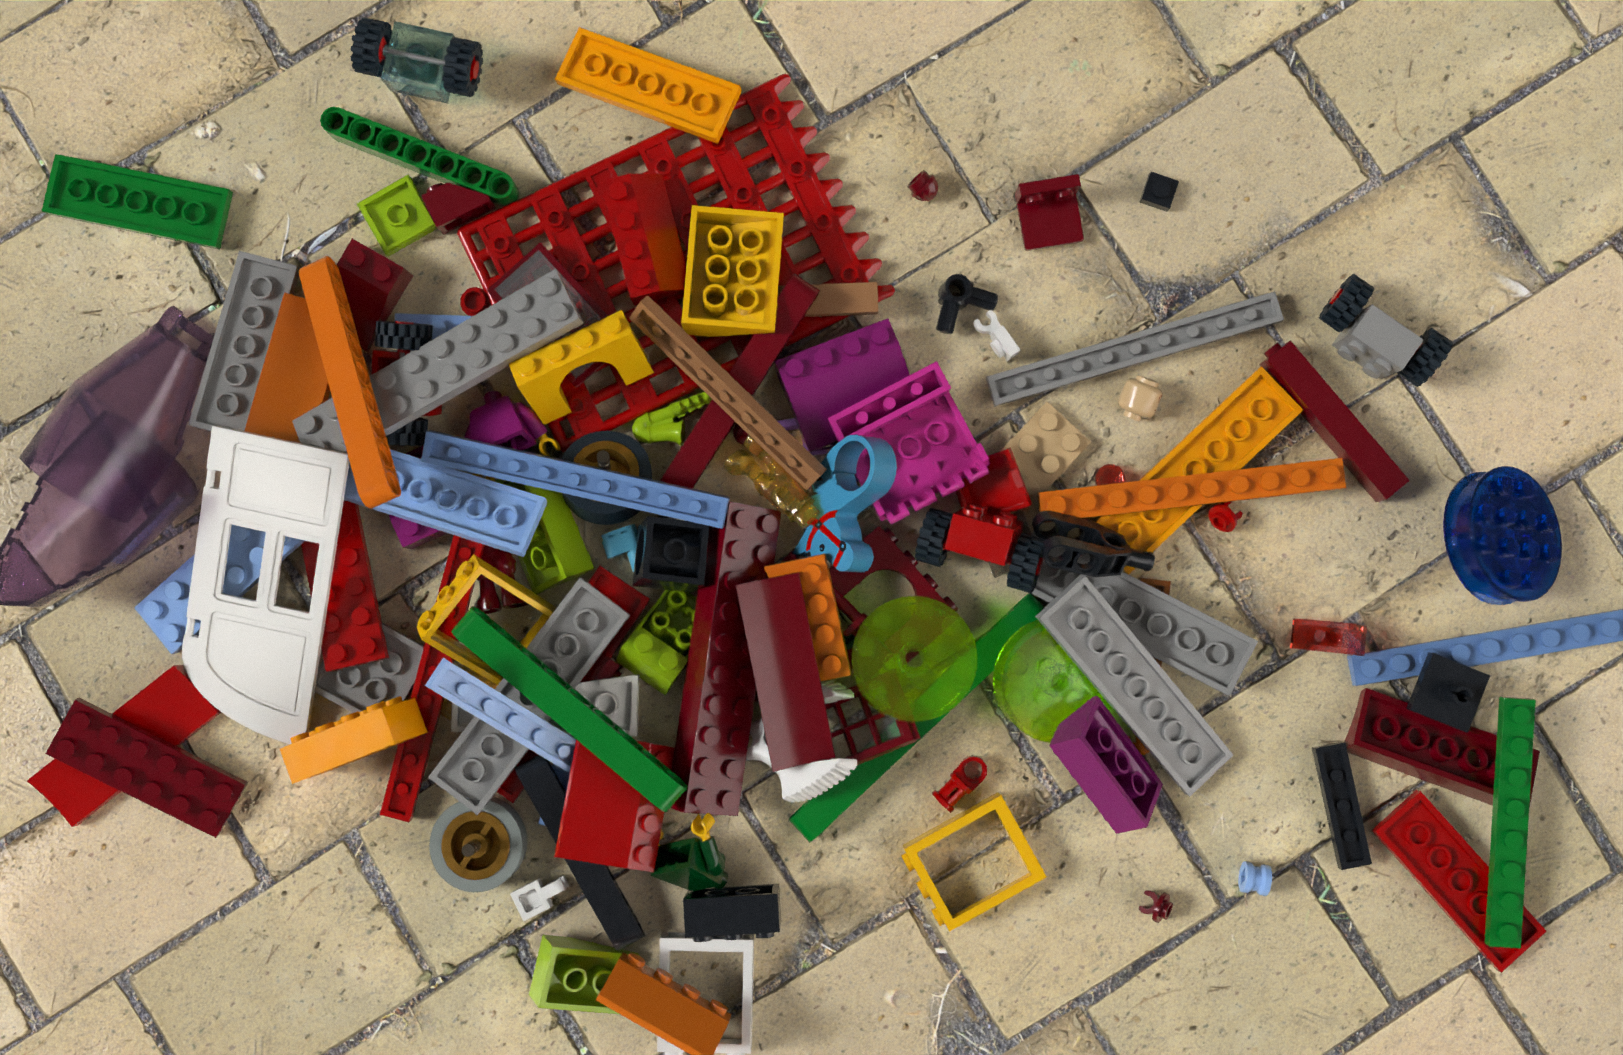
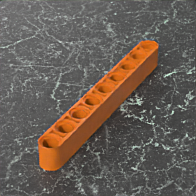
M325 256L300 268L299 277L357 491L364 505L372 509L401 495V488L341 274L333 259Z

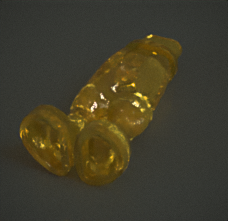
M748 435L744 442V446L748 451L737 450L726 459L724 469L733 476H747L754 482L755 489L760 496L765 497L777 510L788 516L791 522L796 521L802 529L807 528L820 514V511L813 505L814 499L808 495L800 483ZM749 452H751L753 455L759 458L768 467L769 474L765 473L761 469V467L758 465L754 457Z

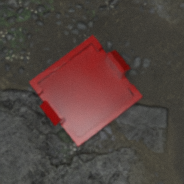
M1011 447L988 455L990 465L987 468L989 474L972 483H969L964 478L962 481L965 486L955 491L961 508L970 506L971 503L987 507V512L999 515L1000 511L1010 513L1032 505Z

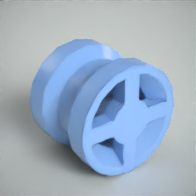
M1244 861L1239 871V890L1244 893L1256 891L1259 895L1267 896L1272 884L1271 866L1262 864L1258 867L1254 866L1251 862Z

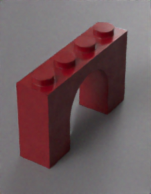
M878 526L862 540L872 548L874 556L872 565L867 571L842 572L831 566L829 572L831 579L834 581L832 585L843 596L868 575L881 570L897 572L911 583L916 597L913 614L904 625L883 642L902 666H905L959 619L955 613L959 609L948 596L943 599L935 589L939 586L928 573L923 576L915 566L919 563L908 550L903 553L897 547L896 543L899 540L888 527L883 530Z

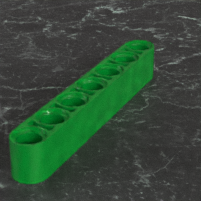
M339 107L327 108L321 115L320 122L323 129L340 143L442 183L448 182L486 194L494 203L501 206L517 201L519 197L518 187L505 172ZM338 120H344L343 125L339 129H333L334 124ZM368 130L371 131L369 138L360 140L362 133ZM399 141L398 147L395 150H387L390 143ZM426 152L424 160L415 162L417 154ZM454 163V167L450 172L442 173V168L445 164ZM476 173L482 174L479 182L475 184L469 183L472 175ZM509 184V190L505 194H497L499 186Z

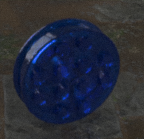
M1510 466L1497 467L1487 472L1471 473L1456 483L1446 502L1443 533L1449 560L1461 583L1476 598L1491 605H1506L1515 601H1534L1545 595L1554 584L1559 572L1562 557V539L1554 507L1540 484L1526 472Z

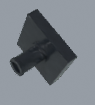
M1428 652L1406 709L1468 733L1490 675Z

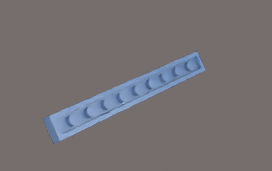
M432 430L426 431L421 462L721 529L725 524L730 499L729 496Z
M1623 609L1347 655L1352 686L1418 676L1428 652L1471 667L1623 641Z

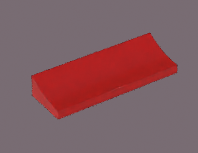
M173 665L112 714L178 747L218 716L221 711L214 707L197 690L190 680L184 665ZM57 759L52 760L27 780L28 783L52 803L71 827L78 826L121 792Z

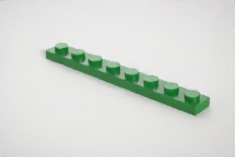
M1499 697L1485 944L1489 947L1521 949L1536 700L1531 698Z

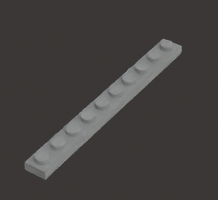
M1274 291L987 376L986 381L994 407L1273 325L1282 322L1284 318Z

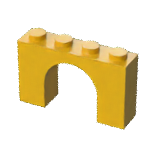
M622 310L509 363L517 387L544 425L571 412L560 384L569 372L581 365L591 362L612 364L618 370L626 386L654 373L639 340Z

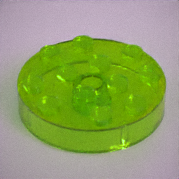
M922 596L900 597L876 608L860 626L852 649V671L860 693L875 710L897 721L910 723L926 722L945 715L966 696L976 675L977 649L969 627L952 608L932 598ZM919 651V655L922 658L921 666H909L905 656L910 652L917 653Z
M1039 620L1033 621L1016 631L1001 649L993 674L995 698L1000 710L1009 722L1026 735L1036 740L1050 743L1058 725L1094 696H1098L1110 711L1111 706ZM1059 674V677L1063 678L1058 679L1056 684L1051 685L1052 678L1055 675Z

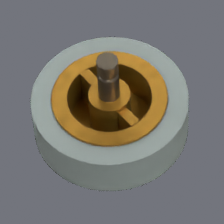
M492 797L479 815H476L461 802H457L440 815L432 829L429 843L431 860L438 874L448 884L459 890L484 892L494 889L509 879L524 860L527 850V832L523 820L511 805L496 797Z

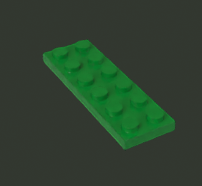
M55 154L42 212L57 217L220 250L233 192L221 187Z

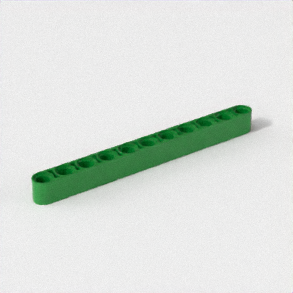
M1031 593L1024 596L909 704L921 738L1042 625L1035 616L1045 607ZM895 719L879 733L882 742L901 735ZM872 739L862 750L876 745L874 739ZM919 740L857 765L855 770H850L851 774L849 776L845 775L846 779L843 781L839 780L837 785L834 784L831 789L828 788V791H823V794H818L816 798L812 797L811 800H807L789 818V821L810 843Z

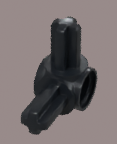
M962 274L951 275L938 290V303L942 306L936 330L943 334H952L959 309L966 308L968 304L993 311L998 302V295L973 287V282ZM949 285H955L959 288V297L951 294Z

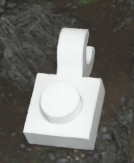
M989 310L986 315L990 319V325L984 326L976 319L973 322L974 327L978 332L991 336L990 339L993 341L990 343L991 348L999 358L1004 357L1008 362L1019 353L1020 348L1005 327L999 324L996 314Z
M564 875L545 886L541 879L538 878L513 891L510 895L524 922L551 908L553 904L550 897L566 890L569 884Z

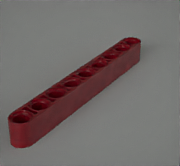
M795 273L777 298L775 333L754 334L729 373L752 397L820 292L818 288ZM713 399L660 480L661 482L694 488L736 422Z

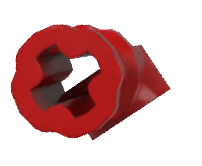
M967 756L950 774L951 779L939 791L934 790L932 795L945 809L952 813L954 811L953 806L965 794H970L985 779L987 775L985 762L978 756ZM971 761L980 763L982 766L980 776L977 778L966 776L964 769L967 763Z

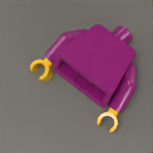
M498 391L486 393L484 395L485 405L471 411L470 424L463 437L517 450H525L536 445L535 439L538 438L540 440L539 450L543 455L550 457L546 450V445L549 442H552L555 449L560 451L559 442L548 438L546 435L548 430L535 411L522 402L515 403L509 396L502 397V394ZM475 473L472 474V475H475V476H478V477H481V478H482V475L475 474ZM486 476V479L495 481V478Z

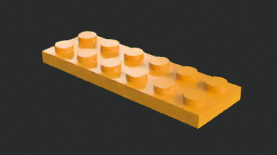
M580 27L555 77V81L560 86L717 144L742 92L740 85Z

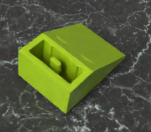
M665 590L621 647L616 659L619 664L633 674L639 675V678L665 696L687 667L697 600L689 592Z

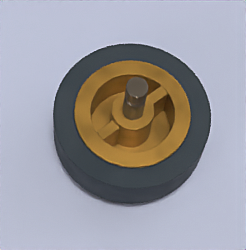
M597 431L584 435L572 443L562 457V460L652 479L651 463L644 448L635 439L620 432ZM562 493L566 504L573 513L581 519L594 524L612 525L621 523L640 512V510Z

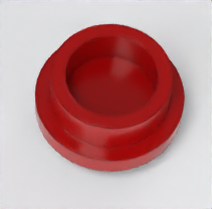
M478 287L467 289L460 299L461 308L468 316H474L491 306L484 290Z

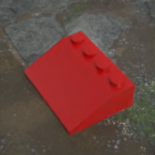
M577 739L554 857L654 872L665 812L652 804ZM637 741L672 770L674 747Z

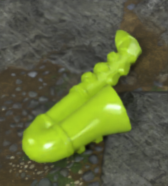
M705 392L672 403L668 407L650 413L647 412L636 418L632 425V433L640 442L652 444L670 441L683 446L685 421L674 422V419L685 416L686 412L691 413L697 408L701 409L705 404H709L712 398Z

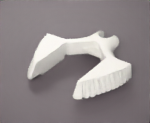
M832 680L821 681L825 704L854 698V693L851 689L846 690L847 687L845 685H841L838 682L834 683ZM761 718L751 723L750 735L753 741L747 749L746 761H762L772 768ZM838 758L811 762L776 771L781 781L782 798L791 803H795V801L800 802V800L803 802L806 799L811 800L812 797L816 798L818 794L821 795L823 791L826 792L828 788L831 789L834 784L837 785L839 780L843 781L846 779L845 775L849 776L851 774L850 770H855L857 760Z

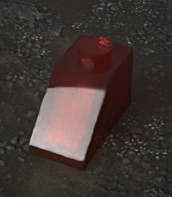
M1293 618L1290 648L1365 656L1367 626L1344 622Z

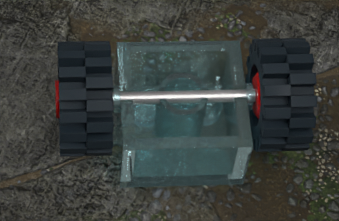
M365 17L358 21V26H355L354 29L356 34L352 36V41L354 42L353 46H351V51L353 54L350 56L355 72L380 77L392 92L447 104L450 93L467 97L475 95L478 89L477 84L480 83L479 76L482 74L481 65L483 64V58H481L483 50L481 49L482 45L480 42L457 38L452 33L396 21L394 22L393 30H391L392 26L388 22Z

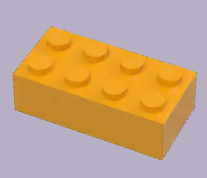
M399 696L368 706L366 710L361 712L357 711L340 718L341 720L336 722H329L316 727L311 732L291 737L292 744L280 748L291 782L294 784L428 732L416 699L412 698L403 701L402 697Z

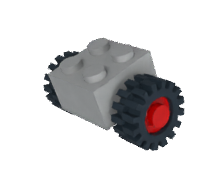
M1352 274L1335 291L1333 297L1329 299L1328 304L1324 306L1323 311L1319 315L1321 321L1340 333L1332 346L1338 349L1337 352L1342 358L1348 361H1355L1361 365L1363 372L1372 378L1383 379L1398 373L1416 387L1421 386L1442 365V361L1447 358V354L1452 349L1453 342L1433 328L1426 330L1423 336L1419 337L1373 304L1364 309L1363 306L1367 304L1368 299L1372 296L1374 287L1357 275Z

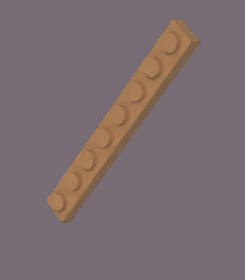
M649 296L640 301L629 319L807 491L827 469Z

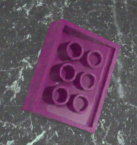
M888 318L775 361L776 374L809 453L838 442L828 421L829 417L910 375L900 344Z

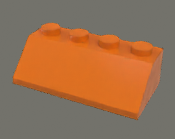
M623 952L597 996L596 1001L690 1055H714L730 1021L731 1013L727 1012L728 1008L717 1000L712 999L710 1002L699 996L701 994L700 991L689 984L682 986L672 980L673 976L667 971L657 968L655 971L645 965L646 961L635 953L627 955Z

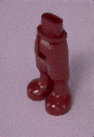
M485 545L482 560L515 580L516 560L512 553ZM480 574L477 578L480 586V595L474 607L480 609L485 614L501 611L502 606L494 582ZM501 587L503 608L512 609L529 605Z

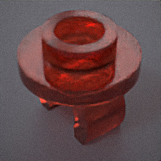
M1114 464L1102 466L1095 475L1096 486L1126 482L1124 471Z

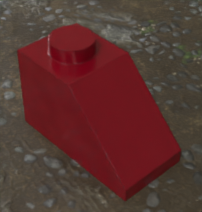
M448 182L445 184H435L427 189V193L421 195L436 227L443 235L497 209L488 195Z

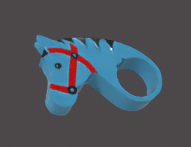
M849 435L833 446L821 463L827 470L811 486L804 517V534L793 553L797 556L804 554V556L808 557L825 553L827 560L838 571L865 572L871 567L874 556L872 548L862 541V532L857 516L889 491L895 480L897 462L895 453L887 441L876 437ZM866 448L870 457V471L867 480L860 487L855 480L856 467L860 454Z

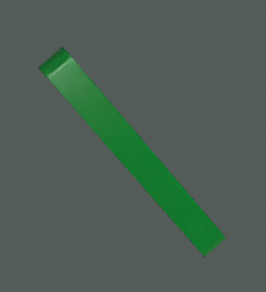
M472 606L452 629V634L657 808L668 812L688 788L679 776L483 611Z

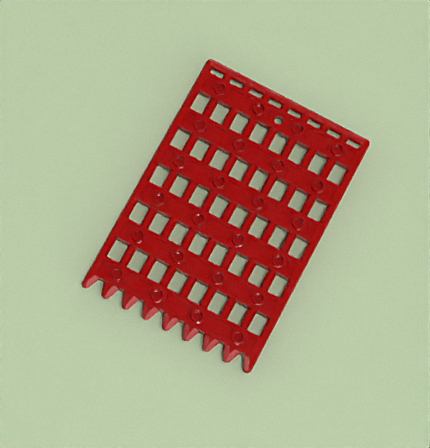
M786 73L740 94L733 111L748 105L755 120L730 132L725 127L718 144L698 137L701 143L700 146L675 157L668 142L687 132L670 127L460 227L457 231V235L491 306L497 302L486 290L524 257L519 245L546 233L553 247L548 251L559 260L560 264L610 316L617 312L611 299L627 292L628 288L625 279L605 288L599 272L621 262L618 250L596 261H592L586 246L613 234L600 181L618 177L614 169L615 167L641 155L648 170L642 174L663 175L676 228L686 248L683 251L686 263L692 205L698 206L694 194L719 182L727 198L709 207L784 213V216L797 210L800 211L806 226L782 237L778 286L786 285L794 273L799 276V274L822 263L826 264L832 276V279L822 284L869 282L868 280L882 267V261L878 258L858 260L856 253L869 240V234L866 232H844L842 227L856 214V208L852 205L832 207L830 200L843 187V182L840 179H818L816 174L830 161V156L826 152L805 153L803 148L817 135V129L814 126L793 128L791 121L804 109V102L801 100L780 102L778 95L791 82V77ZM761 131L767 146L742 158L735 142ZM707 156L714 172L688 184L681 168ZM773 157L780 173L754 184L747 169ZM587 181L594 196L567 209L560 193ZM786 183L793 199L767 211L760 195ZM533 207L540 222L513 234L507 218ZM600 207L607 223L580 235L573 219ZM478 232L486 248L478 251L471 237ZM812 236L819 252L793 264L786 248ZM489 259H492L498 275L490 277L484 264ZM544 262V263H543L540 267H538L537 269H539V268H541V267H543V266H545V265H547V264ZM532 273L528 277L531 282L535 281L534 275ZM522 282L509 295L525 287L526 284ZM892 285L877 286L878 302L891 297L895 293V288ZM684 293L654 301L682 327V308L678 300L684 297ZM581 301L575 304L579 314L584 312L587 320L593 315ZM636 307L624 312L629 323L632 322L629 318ZM851 315L804 317L786 346ZM754 334L709 337L699 343L695 335L689 336L706 352L731 341L738 357L720 365L730 373ZM647 335L638 338L643 349L655 344ZM563 336L558 337L557 339L551 341L549 344L563 338ZM669 357L651 365L654 373L627 386L616 367L605 362L597 371L610 366L617 382L590 394L585 382L576 389L564 377L560 387L564 392L571 412L547 424L554 439L560 444V451L566 452L572 443L584 435L597 431H611L700 387ZM677 367L684 383L657 395L650 379ZM622 393L630 409L603 421L596 405ZM565 419H568L575 435L567 438L560 424Z

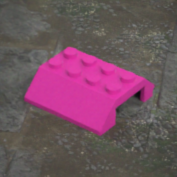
M937 361L828 418L838 442L849 435H862L881 438L892 447L897 462L895 480L889 491L871 504L881 522L887 519L892 525L910 515L907 508L912 506L914 511L917 512L936 502L935 493L939 492L942 497H945L965 486L962 479L966 478L969 483H972L989 474L987 468L990 465L989 457L982 444H977L949 393L951 387ZM866 448L860 454L855 476L860 486L865 483L870 471V457Z

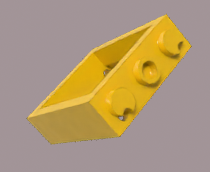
M473 554L469 561H465L460 565L456 572V577L451 584L441 589L437 596V602L430 611L426 610L420 616L416 628L422 641L499 685L503 677L469 648L439 631L440 625L480 574L543 613L520 642L526 648L557 607Z
M999 792L903 844L906 852L901 855L910 872L914 869L916 870L921 879L916 882L924 899L931 897L936 906L931 911L939 926L945 924L949 932L1047 877ZM994 810L1029 873L951 916L917 853Z

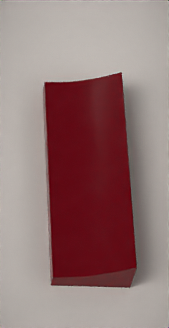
M799 572L737 584L736 589L772 771L776 772L811 762L835 758Z
M1368 688L1361 690L1357 708L1344 741L1349 754L1493 806L1497 735L1470 726L1468 733L1406 709L1407 702ZM1534 748L1532 756L1530 802L1540 751Z

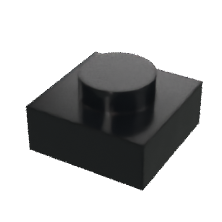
M1150 172L1139 202L1168 212L1179 181Z

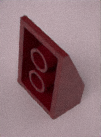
M352 238L339 259L337 267L341 274L361 349L369 352L375 342L376 321L388 320L413 275L404 267Z

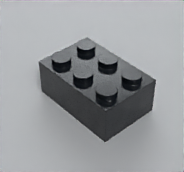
M779 884L730 886L721 889L714 887L696 891L688 890L683 898L685 938L693 937V942L711 941L712 936H724L725 940H739L743 938V934H755L756 938L774 937L775 932H780L781 904Z

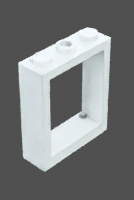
M663 932L660 937L659 968L670 973V951L743 952L742 1039H721L714 1053H726V1055L751 1054L754 934H743V938L739 940H725L724 936H712L711 941L693 942V937L685 938V932ZM657 1036V1052H665V1055H683V1052H685Z

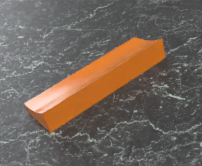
M284 292L244 431L300 443L292 421L326 402L329 398L330 387L306 299Z

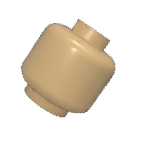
M1137 375L1135 379H1128L1118 399V405L1125 410L1123 415L1138 422L1141 421L1142 417H1153L1163 396L1161 389L1158 388L1160 383Z

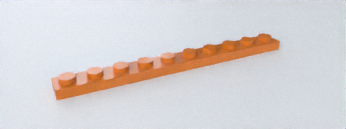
M1335 458L1039 492L1037 495L1040 512L1054 511L1079 518H1092L1346 488L1343 459Z

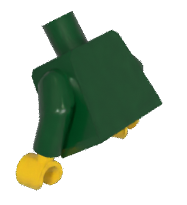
M707 813L701 819L700 814H698L693 820L691 831L701 837V840L694 837L659 845L654 872H651L650 876L689 891L711 887L723 888L728 881V873L724 871L725 855L719 852L714 836H710L709 830L715 823L714 817ZM661 829L660 840L664 837V833H663L662 829Z

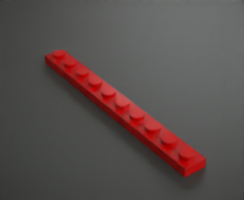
M453 536L439 592L443 587L451 584L456 577V572L460 565L465 561H469L473 554L482 559L485 548L484 544ZM475 582L438 628L439 631L458 642L460 641L451 631L468 612ZM426 642L410 699H416L428 733L398 744L380 815L408 823L413 819L444 702V697L426 687L425 684L443 658L453 664L455 661Z

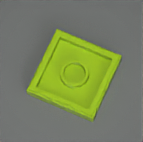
M409 175L357 203L382 250L388 257L438 229L419 190Z

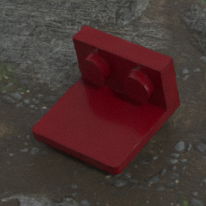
M1079 174L1020 183L1018 185L1015 199L1025 251L1080 243L1084 240L1076 196L1081 187Z

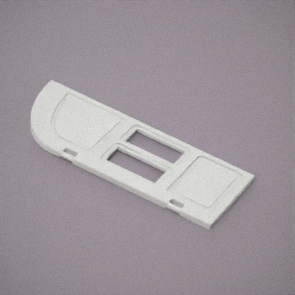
M213 425L187 607L186 632L182 644L183 663L190 680L197 690L226 716L264 736L292 744L291 737L309 732L350 461L348 454L344 452ZM216 471H221L219 488L214 487ZM232 525L266 532L256 600L222 593ZM285 536L319 544L309 612L275 605ZM195 619L201 620L199 635H194Z

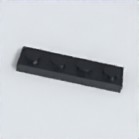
M1337 742L1312 747L1338 868L1345 870L1372 864L1346 743Z

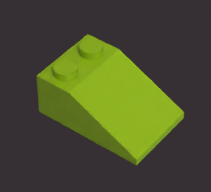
M542 935L529 996L538 1008L619 1014L596 1001V998L622 953L624 952L627 955L629 953L639 954L623 949L617 952L614 947L572 937Z

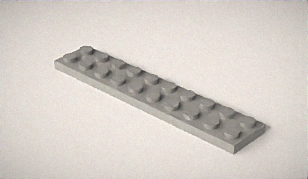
M556 269L552 270L424 344L419 350L410 352L369 376L386 436L509 366V363L538 350L583 324L584 322L561 274ZM333 398L292 421L300 443L347 453Z

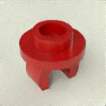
M1232 502L1214 505L1209 510L1208 516L1211 524L1222 532H1231L1237 526V520L1243 515L1241 510L1235 514L1228 507Z

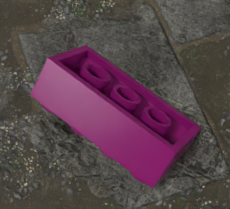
M1094 696L1058 725L1049 746L1116 834L1147 828L1163 783L1098 696Z

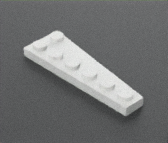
M639 675L580 682L575 690L631 737L638 736ZM452 703L451 732H463L474 715ZM553 719L549 722L566 734L571 735Z

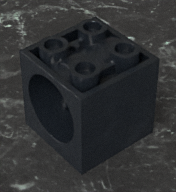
M648 516L638 526L632 586L690 593L704 586L709 526L683 520Z

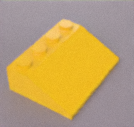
M692 205L681 321L682 328L688 335L718 337L775 333L784 213Z

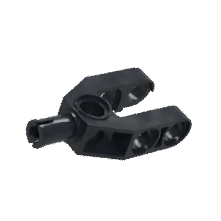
M1042 511L1033 518L1032 526L1035 535L1046 539L1042 544V554L1045 563L1052 568L1091 577L1121 575L1126 566L1144 571H1150L1153 568L1155 561L1153 552L1130 548L1124 535L1094 521L1054 511ZM1046 521L1055 523L1053 529L1049 531L1039 530L1040 525ZM1073 528L1083 529L1082 534L1076 538L1067 536L1068 532ZM1055 547L1065 548L1063 554L1058 557L1048 555L1050 550ZM1089 554L1090 561L1088 563L1082 564L1077 562L1081 555Z

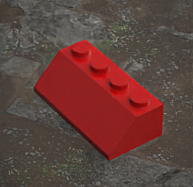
M629 173L600 181L627 288L634 306H637L646 296L656 301L683 294L686 262L663 175Z

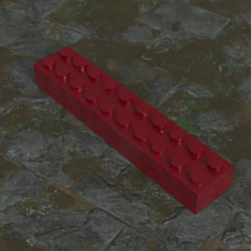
M729 501L724 527L721 529L709 526L704 586L698 589L672 764V771L688 787L671 807L677 811L692 814L710 813L711 815L738 816L756 685L736 585L769 578L764 566L774 564L782 511Z

